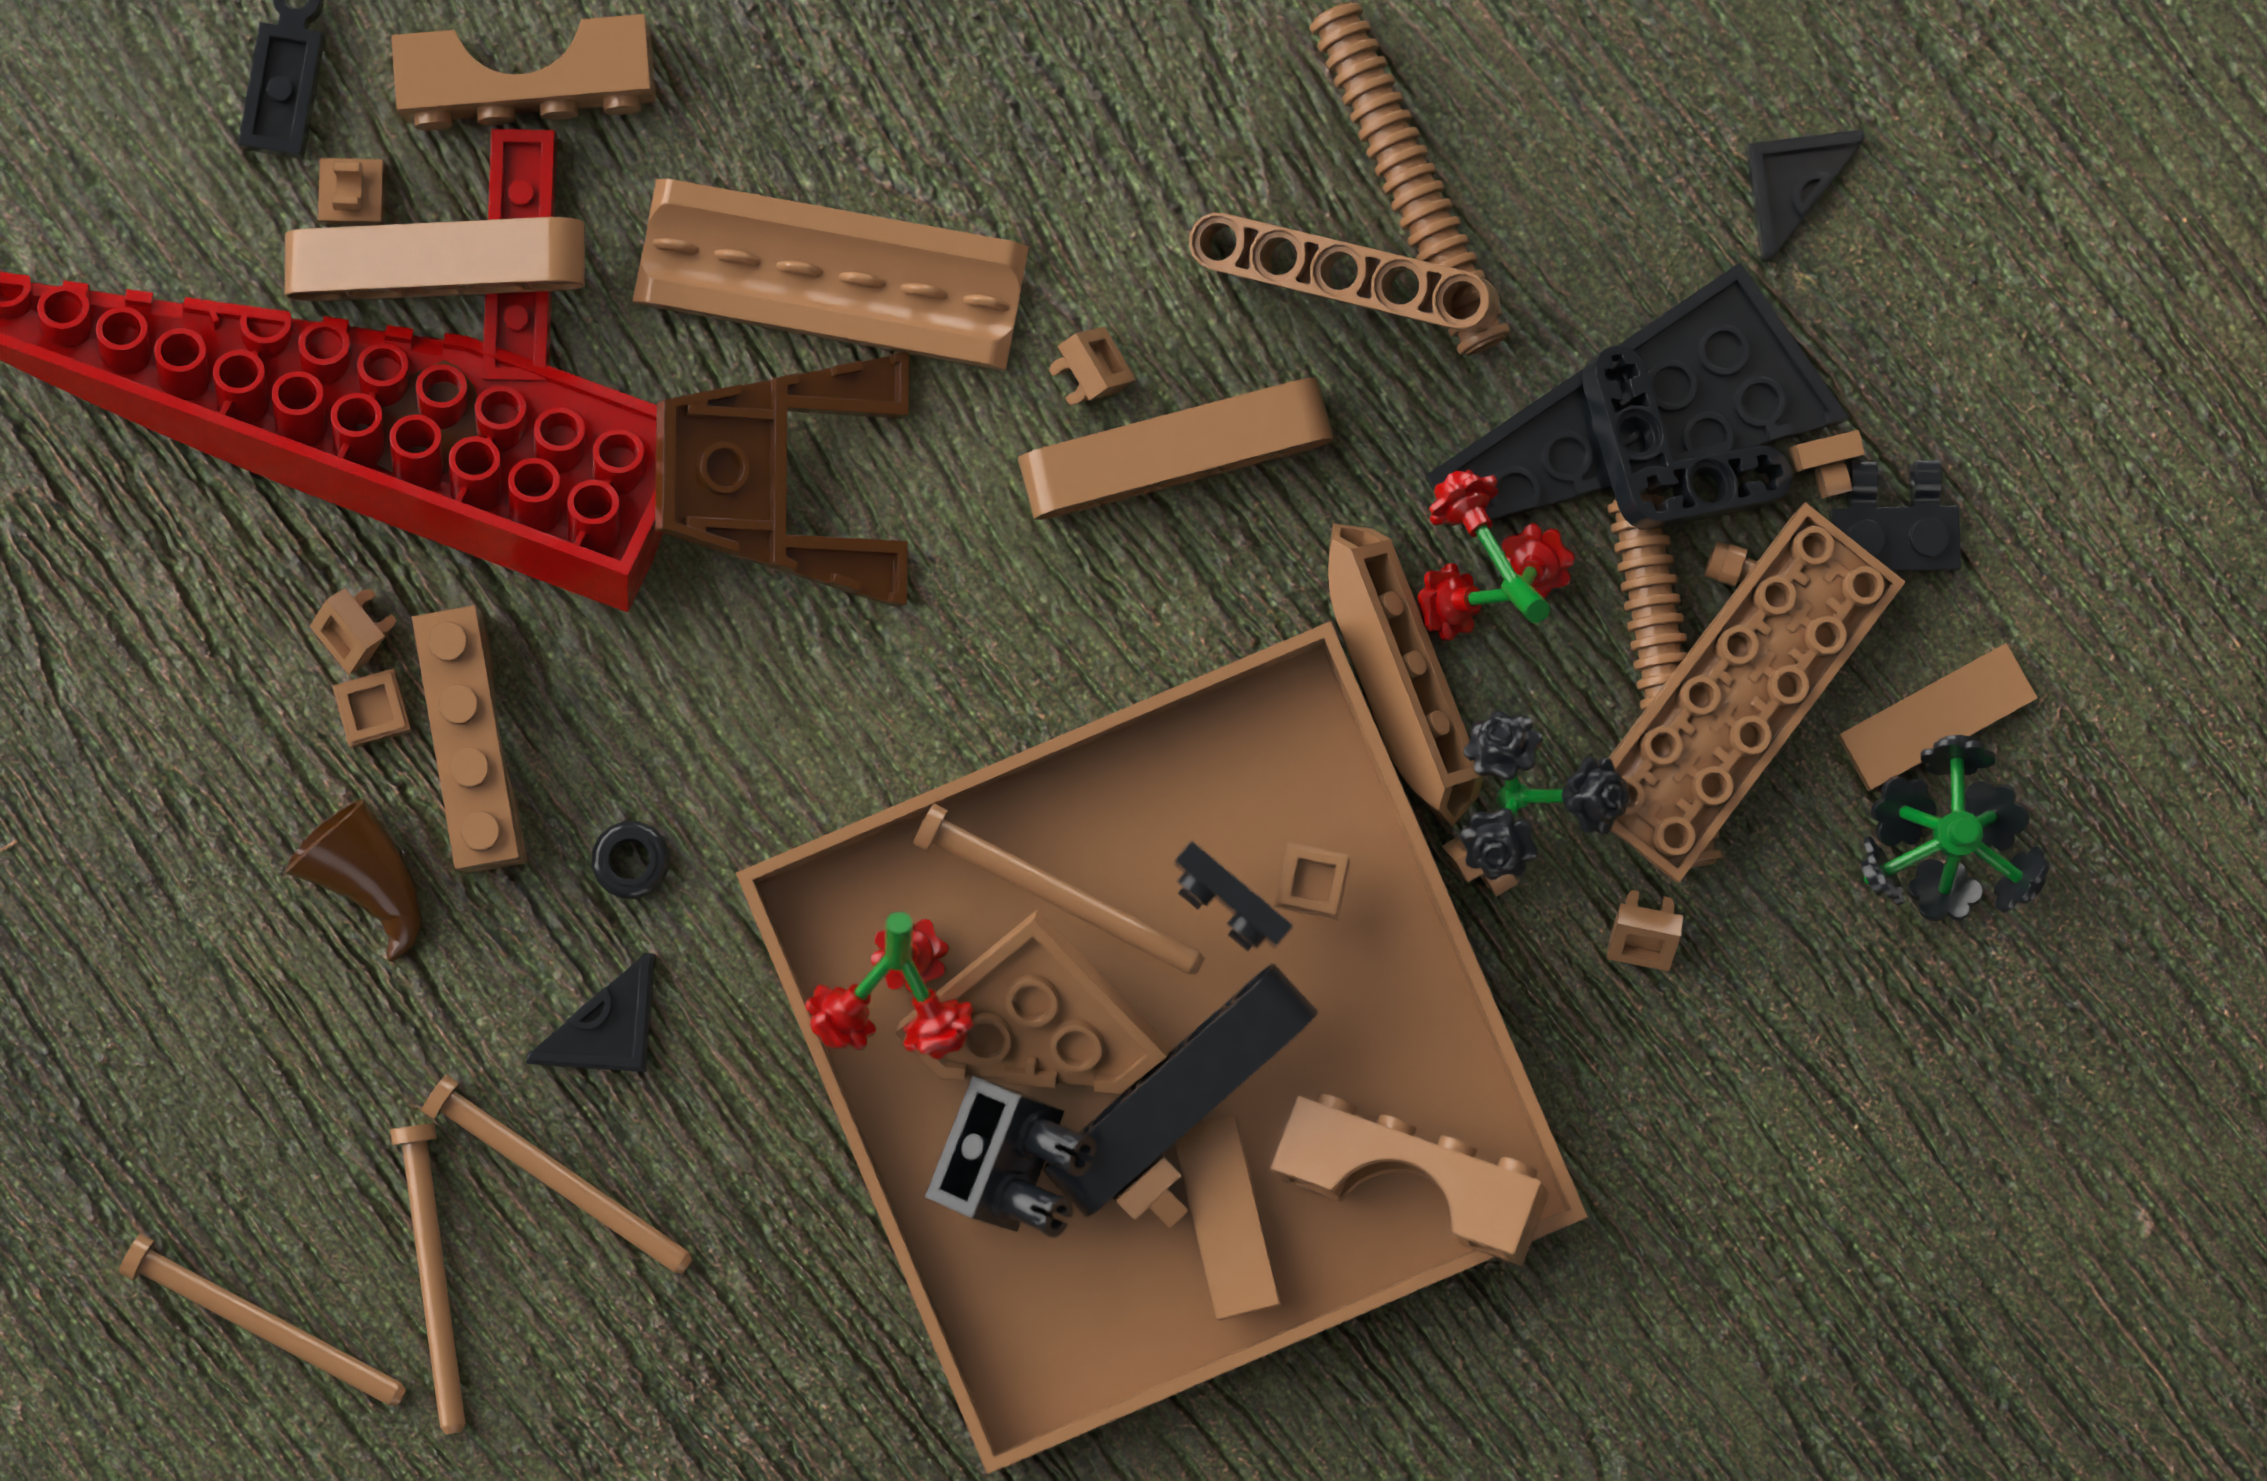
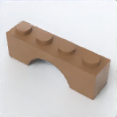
M645 14L581 19L576 35L565 53L549 66L526 74H505L482 65L467 52L455 30L391 35L396 108L405 123H414V127L418 130L447 129L453 126L452 119L477 117L478 123L482 125H503L514 122L516 120L515 114L540 112L542 119L564 120L577 117L579 115L578 109L603 107L606 114L625 115L641 111L642 103L656 102L651 29Z
M472 605L412 616L454 867L464 874L528 863L518 803L510 782L500 737L494 690L495 670L485 614L478 607Z
M1320 1094L1317 1102L1298 1096L1271 1166V1170L1281 1181L1342 1202L1358 1185L1376 1175L1388 1172H1408L1420 1175L1434 1182L1444 1191L1451 1210L1452 1233L1461 1245L1523 1266L1549 1196V1192L1542 1181L1535 1179L1538 1172L1535 1168L1506 1157H1501L1498 1166L1474 1158L1477 1151L1476 1148L1447 1136H1440L1437 1144L1414 1137L1416 1128L1394 1117L1380 1115L1378 1122L1374 1123L1354 1116L1356 1107L1334 1096Z

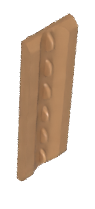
M656 179L632 302L638 305L891 351L909 352V354L1006 371L1029 246L1010 240L674 179Z
M1804 503L1789 519L1609 756L1613 761L1616 773L1625 779L1627 789L1629 790L1626 812L1614 821L1611 831L1672 880L1679 883L1904 585L1905 581L1810 505Z

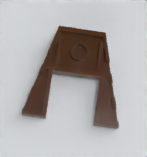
M909 352L835 365L831 368L801 374L795 373L775 377L770 380L745 385L739 384L664 399L657 403L655 531L892 607H900L907 604V541L786 534L787 412L896 419L908 416Z

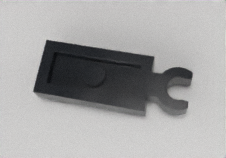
M272 0L276 11L279 13L278 25L259 22L237 145L242 150L304 160L326 39L321 31L309 30V25L321 15L324 0H308L301 8L289 7L288 0Z

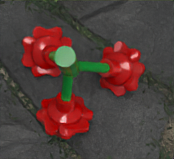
M1466 470L1465 472L1455 471L1449 474L1445 481L1437 484L1434 490L1436 501L1429 507L1431 512L1429 519L1432 525L1449 524L1450 526L1464 524L1471 537H1478L1504 579L1500 589L1480 591L1477 587L1473 586L1472 576L1468 573L1460 574V570L1455 563H1447L1440 571L1432 570L1425 573V587L1418 593V605L1422 610L1426 629L1429 631L1438 630L1440 638L1444 641L1453 640L1459 633H1470L1474 628L1472 616L1479 613L1482 604L1511 601L1530 622L1540 623L1548 617L1550 612V606L1544 598L1552 589L1564 587L1570 583L1571 574L1568 568L1574 564L1575 555L1563 545L1561 533L1557 529L1550 528L1542 534V529L1537 524L1530 523L1520 534L1504 538L1502 542L1504 552L1502 551L1489 530L1493 523L1485 512L1490 500L1498 494V489L1496 488L1498 480L1494 475L1479 477L1471 470Z
M895 912L889 915L886 920V930L879 931L874 936V943L882 950L875 951L871 956V964L874 968L860 984H852L847 990L837 986L832 990L820 984L814 989V997L809 998L805 1003L806 1009L812 1014L810 1028L813 1034L819 1036L823 1043L831 1048H846L848 1045H851L857 1050H863L866 1047L868 1037L873 1036L877 1030L875 1024L867 1019L870 1014L867 1006L872 1000L870 993L884 977L889 989L898 990L905 984L907 990L915 995L912 999V1005L917 1015L914 1020L903 1028L906 1034L903 1046L906 1051L918 1050L922 1055L927 1054L931 1058L942 1059L946 1054L957 1052L965 1045L968 1035L967 1031L974 1025L971 1018L974 1008L970 1002L959 1004L956 999L940 1002L935 991L926 988L927 982L941 978L945 974V966L939 959L947 955L949 946L937 937L933 923L929 919H921L914 925L911 917L904 912Z

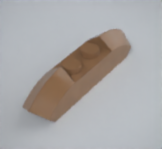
M1333 523L1328 563L1331 602L1337 623L1348 648L1349 658L1355 666L1371 707L1373 719L1378 725L1390 757L1408 786L1425 806L1443 821L1453 826L1478 798L1484 776L1477 775L1473 768L1474 761H1469L1464 756V747L1470 739L1390 538L1374 529Z

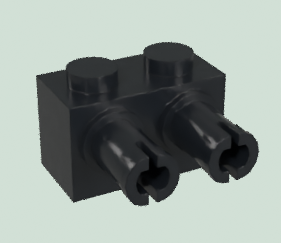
M972 1076L925 1197L985 1223L1017 1232L1022 1222L1042 1231V1233L1049 1237H1057L1065 1231L1068 1224L1052 1216L1053 1212L1071 1218L1073 1206L1068 1198L1053 1194L1036 1186L1043 1165L1046 1161L1066 1170L1071 1175L1081 1176L1089 1170L1092 1162L1078 1157L1077 1152L1081 1151L1095 1157L1097 1144L1091 1136L1080 1134L1060 1125L1065 1111L1019 1091Z

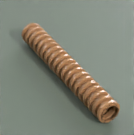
M1348 2L1323 12L1313 20L1309 30L1312 35L1320 36L1321 38L1317 47L1321 53H1327L1329 56L1325 63L1329 71H1336L1338 75L1333 81L1336 88H1344L1345 90L1342 101L1345 106H1352L1354 110L1350 115L1352 123L1360 124L1362 127L1358 136L1361 141H1368L1370 145L1366 151L1368 158L1371 160L1376 159L1378 162L1374 169L1378 177H1385L1386 183L1382 188L1385 194L1393 195L1395 199L1391 203L1393 212H1401L1403 218L1399 221V225L1402 230H1409L1411 234L1407 243L1410 248H1417L1419 251L1415 259L1468 271L1485 279L1484 271L1476 270L1474 267L1478 260L1476 254L1468 252L1465 247L1470 242L1466 234H1459L1457 230L1461 225L1459 217H1451L1449 211L1453 207L1451 200L1448 198L1443 199L1441 195L1445 189L1443 182L1440 180L1435 181L1433 178L1437 171L1435 165L1427 163L1425 160L1429 153L1425 145H1418L1416 141L1420 137V132L1418 128H1410L1408 122L1412 119V115L1409 110H1402L1400 106L1404 101V97L1401 92H1394L1392 89L1396 80L1392 74H1385L1384 69L1388 65L1386 58L1376 54L1380 45L1375 38L1369 39L1368 33L1372 28L1368 21H1361L1359 17L1363 13L1361 4ZM1474 285L1461 287L1452 299L1454 314L1459 319L1472 317L1478 311L1481 297ZM1500 306L1495 321L1484 330L1462 332L1448 329L1451 337H1458L1460 340V344L1456 347L1460 355L1466 354V356L1477 354L1507 338L1506 335L1511 330L1508 324H1501L1498 319L1503 313Z
M1640 494L1643 502H1652L1655 507L1664 501V497L1657 496V494ZM1613 500V503L1609 504L1607 509L1608 514L1615 515L1616 523L1610 527L1611 533L1619 537V542L1614 545V552L1622 555L1623 562L1617 564L1618 573L1625 574L1626 581L1620 584L1621 592L1628 593L1629 601L1625 602L1623 606L1624 611L1631 613L1632 621H1629L1626 625L1627 631L1634 632L1635 640L1630 642L1631 651L1638 652L1639 660L1633 662V667L1635 671H1641L1642 679L1638 680L1636 685L1637 690L1644 691L1645 699L1639 703L1640 709L1645 710L1688 654L1682 650V644L1687 642L1686 633L1679 632L1678 625L1684 622V617L1682 613H1676L1675 605L1679 604L1681 599L1680 594L1673 593L1672 586L1677 584L1678 581L1677 575L1670 574L1669 566L1674 564L1673 555L1666 553V546L1671 544L1670 536L1663 535L1662 528L1641 530L1630 525L1623 518L1617 501ZM1719 831L1691 868L1718 863L1717 860L1723 858L1722 850L1715 849L1714 840L1720 838Z

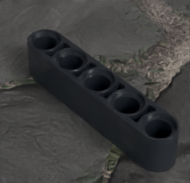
M1274 963L1270 964L1174 1047L1163 1061L1132 1084L1078 1132L1091 1136L1097 1144L1095 1157L1081 1151L1077 1152L1078 1157L1092 1162L1085 1174L1074 1176L1048 1162L1043 1166L1042 1171L1085 1217L1092 1215L1295 1038L1314 1019L1318 1010Z

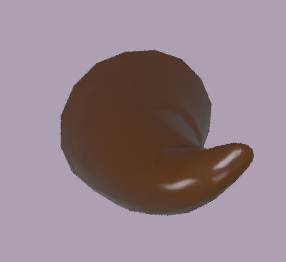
M359 799L340 809L319 824L298 847L289 860L284 873L320 885L339 895L347 896L372 917L380 920L385 933L389 937L386 953L389 962H394L415 945L422 922L417 890L400 853L365 799Z

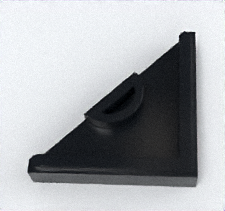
M1864 129L1747 144L1745 150L1761 262L1771 261L1861 145L1865 139Z
M642 954L634 964L584 1004L533 1051H530L527 1054L526 1064L647 1073L656 954Z

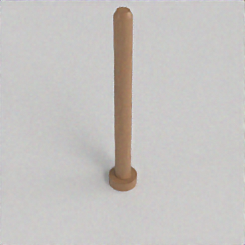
M934 803L931 806L913 844L928 851L931 844L934 843L1186 974L1198 973L1205 959L1200 951L944 820L948 810Z
M448 1074L439 1081L421 1109L423 1113L434 1120L442 1113L674 1273L685 1272L693 1260L688 1250L456 1092L460 1082Z
M435 1123L390 1129L392 1145L402 1144L439 1424L445 1434L459 1433L463 1431L466 1422L427 1141L437 1139Z
M140 1233L127 1251L119 1268V1274L132 1281L139 1274H142L389 1406H399L407 1390L401 1382L154 1252L155 1240Z

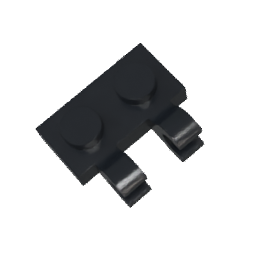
M1922 460L1909 464L1911 507H1876L1878 492L1877 462H1851L1849 466H1846L1852 491L1847 492V508L1831 509L1828 511L1829 521L1893 572L1957 571L1961 569L1959 505L1940 506L1942 487L1941 460Z
M1193 841L1187 845L1175 860L1174 865L1183 872L1176 881L1182 887L1178 894L1197 910L1202 905L1207 907L1213 899H1216L1233 913L1234 916L1227 923L1232 928L1228 936L1247 952L1252 946L1258 949L1264 940L1273 948H1276L1292 929V923Z

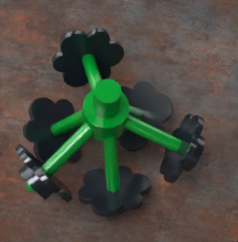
M1950 735L1935 742L1933 748L1920 752V760L1926 763L1928 772L1936 775L1951 774L1952 813L1942 818L1936 816L1937 807L1934 801L1926 797L1928 787L1924 781L1913 779L1908 782L1902 777L1894 776L1885 782L1881 792L1882 799L1877 800L1871 808L1873 819L1879 822L1876 829L1878 840L1887 846H1895L1901 841L1913 845L1921 838V828L1926 827L1934 830V839L1889 861L1883 849L1878 847L1871 836L1864 838V845L1868 852L1867 859L1861 861V867L1865 875L1864 882L1870 885L1878 896L1885 893L1890 899L1893 898L1898 906L1904 904L1903 887L1896 873L1939 851L1947 855L1945 865L1934 859L1922 861L1917 867L1916 878L1909 882L1907 889L1911 898L1919 900L1918 911L1928 920L1939 921L1947 915L1953 920H1964L1969 914V906H1974L1981 900L1982 886L1978 881L1967 877V869L1960 863L1961 857L1972 852L2004 875L1994 888V894L1998 896L1995 905L2002 913L2010 911L2018 902L2026 904L2032 901L2040 893L2045 884L2046 874L2050 865L2049 861L2044 858V850L2036 846L2027 854L2025 852L2018 853L2008 862L1990 848L1993 845L2001 851L2010 849L2015 843L2014 834L2022 832L2029 824L2030 818L2027 809L2020 803L2015 802V790L2009 785H2000L1994 788L1986 781H1978L1972 783L1965 792L1964 775H1972L1977 772V768H1987L1996 763L1995 753L1985 750L1984 743L1975 741L1972 737L1965 735Z

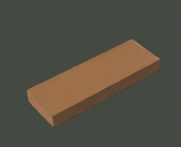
M2005 643L1844 731L1837 737L1867 791H1870L1885 783L1889 778L1897 776L1921 763L1920 752L1933 748V744L1941 738L1950 735L1970 736L2038 698L2009 646Z
M1231 1115L1195 1124L1175 1142L1216 1319L1221 1321L1281 1306L1282 1303L1237 1117Z

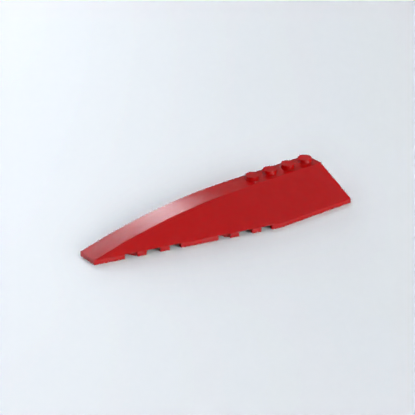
M0 272V361L161 435L280 484L624 612H629L654 560L663 533L655 531L657 405L546 365V368L535 366L532 359L496 347V355L483 352V341L465 335L445 333L444 339L414 335V328L387 325L386 331L352 327L350 326L349 319L324 316L323 321L315 322L293 319L289 311L189 297H185L184 303L156 300L154 299L153 292L127 289L125 295L90 291L89 284L63 280V285L54 286L32 283L28 275ZM483 354L495 358L496 367H518L544 377L546 381L482 380ZM445 360L453 365H456L459 369L451 365L437 363ZM425 369L416 381L417 405L420 415H408L399 419L390 431L393 471L391 473L377 464L385 446L381 407L390 406L398 402L408 389L409 375ZM466 376L474 385L478 396L475 402V421L478 436L466 437L454 444L449 453L450 472L442 474L443 453L440 429L452 427L461 420L466 412L468 403ZM442 381L450 382L459 389L458 395L447 402H435L426 396L429 386L432 387L435 383ZM356 424H366L370 427L358 431ZM415 446L428 448L420 453L407 452L408 449Z

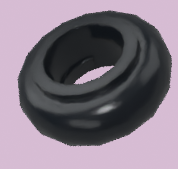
M622 821L608 827L598 837L592 850V870L597 882L609 894L621 899H639L652 894L664 882L670 869V851L664 837L654 827L640 821ZM626 842L643 843L649 855L647 870L635 879L619 877L612 866V856L615 849Z

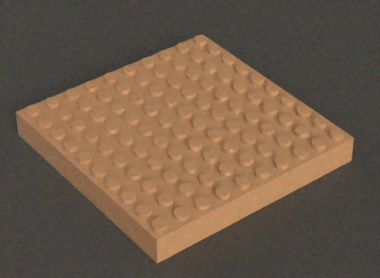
M1331 621L736 873L987 1474L1494 1258V1256L1460 1244L1452 1233L1451 1210L1444 1191L1434 1182L1420 1175L1408 1172H1388L1376 1175L1358 1185L1342 1202L1281 1181L1271 1170V1166L1298 1096L1314 1102L1318 1101L1320 1094L1334 1096L1356 1107L1354 1116L1374 1123L1378 1122L1380 1115L1394 1117L1416 1128L1414 1137L1437 1144L1440 1136H1447L1476 1148L1477 1151L1474 1158L1498 1166L1501 1157H1506L1535 1168L1538 1171L1535 1179L1542 1181L1549 1192V1196L1532 1241L1588 1217ZM934 803L948 810L944 820L1200 951L1205 959L1198 973L1186 974L934 843L931 844L928 851L913 844L931 806ZM1191 841L1293 924L1292 929L1276 948H1273L1264 940L1258 949L1252 946L1247 952L1228 936L1232 928L1227 923L1234 916L1233 913L1216 899H1213L1207 907L1202 905L1197 910L1178 894L1182 887L1176 881L1183 872L1174 864L1177 857ZM1288 842L1352 856L1338 921L1274 907ZM1038 909L1170 1045L1169 1052L1258 973L1274 963L1318 1010V1013L1295 1038L1197 1124L1231 1115L1237 1117L1282 1305L1221 1321L1216 1319L1175 1143L1162 1153L1181 1174L1168 1189L1188 1209V1212L1171 1229L1149 1207L1134 1221L1113 1197L1088 1217H1085L1073 1203L1071 1218L1053 1212L1052 1216L1068 1224L1065 1231L1057 1237H1049L1042 1233V1231L1022 1222L1018 1231L1015 1232L972 1219L926 1198V1192L972 1076L975 1075H967L966 1080L939 1078L913 1051L905 1050L903 1041L895 1034L899 1022L915 1010L912 1005V999L915 995L907 990L905 984L898 990H892L886 985L884 977L870 993L872 1000L867 1006L870 1012L867 1019L875 1024L877 1030L873 1036L868 1037V1043L863 1050H857L851 1045H848L846 1048L826 1046L819 1036L813 1034L810 1028L812 1014L805 1007L806 1001L814 997V989L820 984L832 990L836 986L847 990L852 984H860L874 968L871 964V956L875 951L882 950L874 943V936L877 932L886 930V920L889 915L895 912L908 914L914 921V925L921 919H929L933 923L937 937L948 944L949 950L947 955L939 959L945 966V974L941 978L927 982L925 985L927 989H932L936 993ZM975 1076L1019 1091L1065 1111L1060 1125L1075 1132L1083 1129L1121 1095L1094 1092V1086L1057 1083L1056 1088L1004 1084V1078ZM1041 1170L1036 1186L1053 1194L1068 1198Z

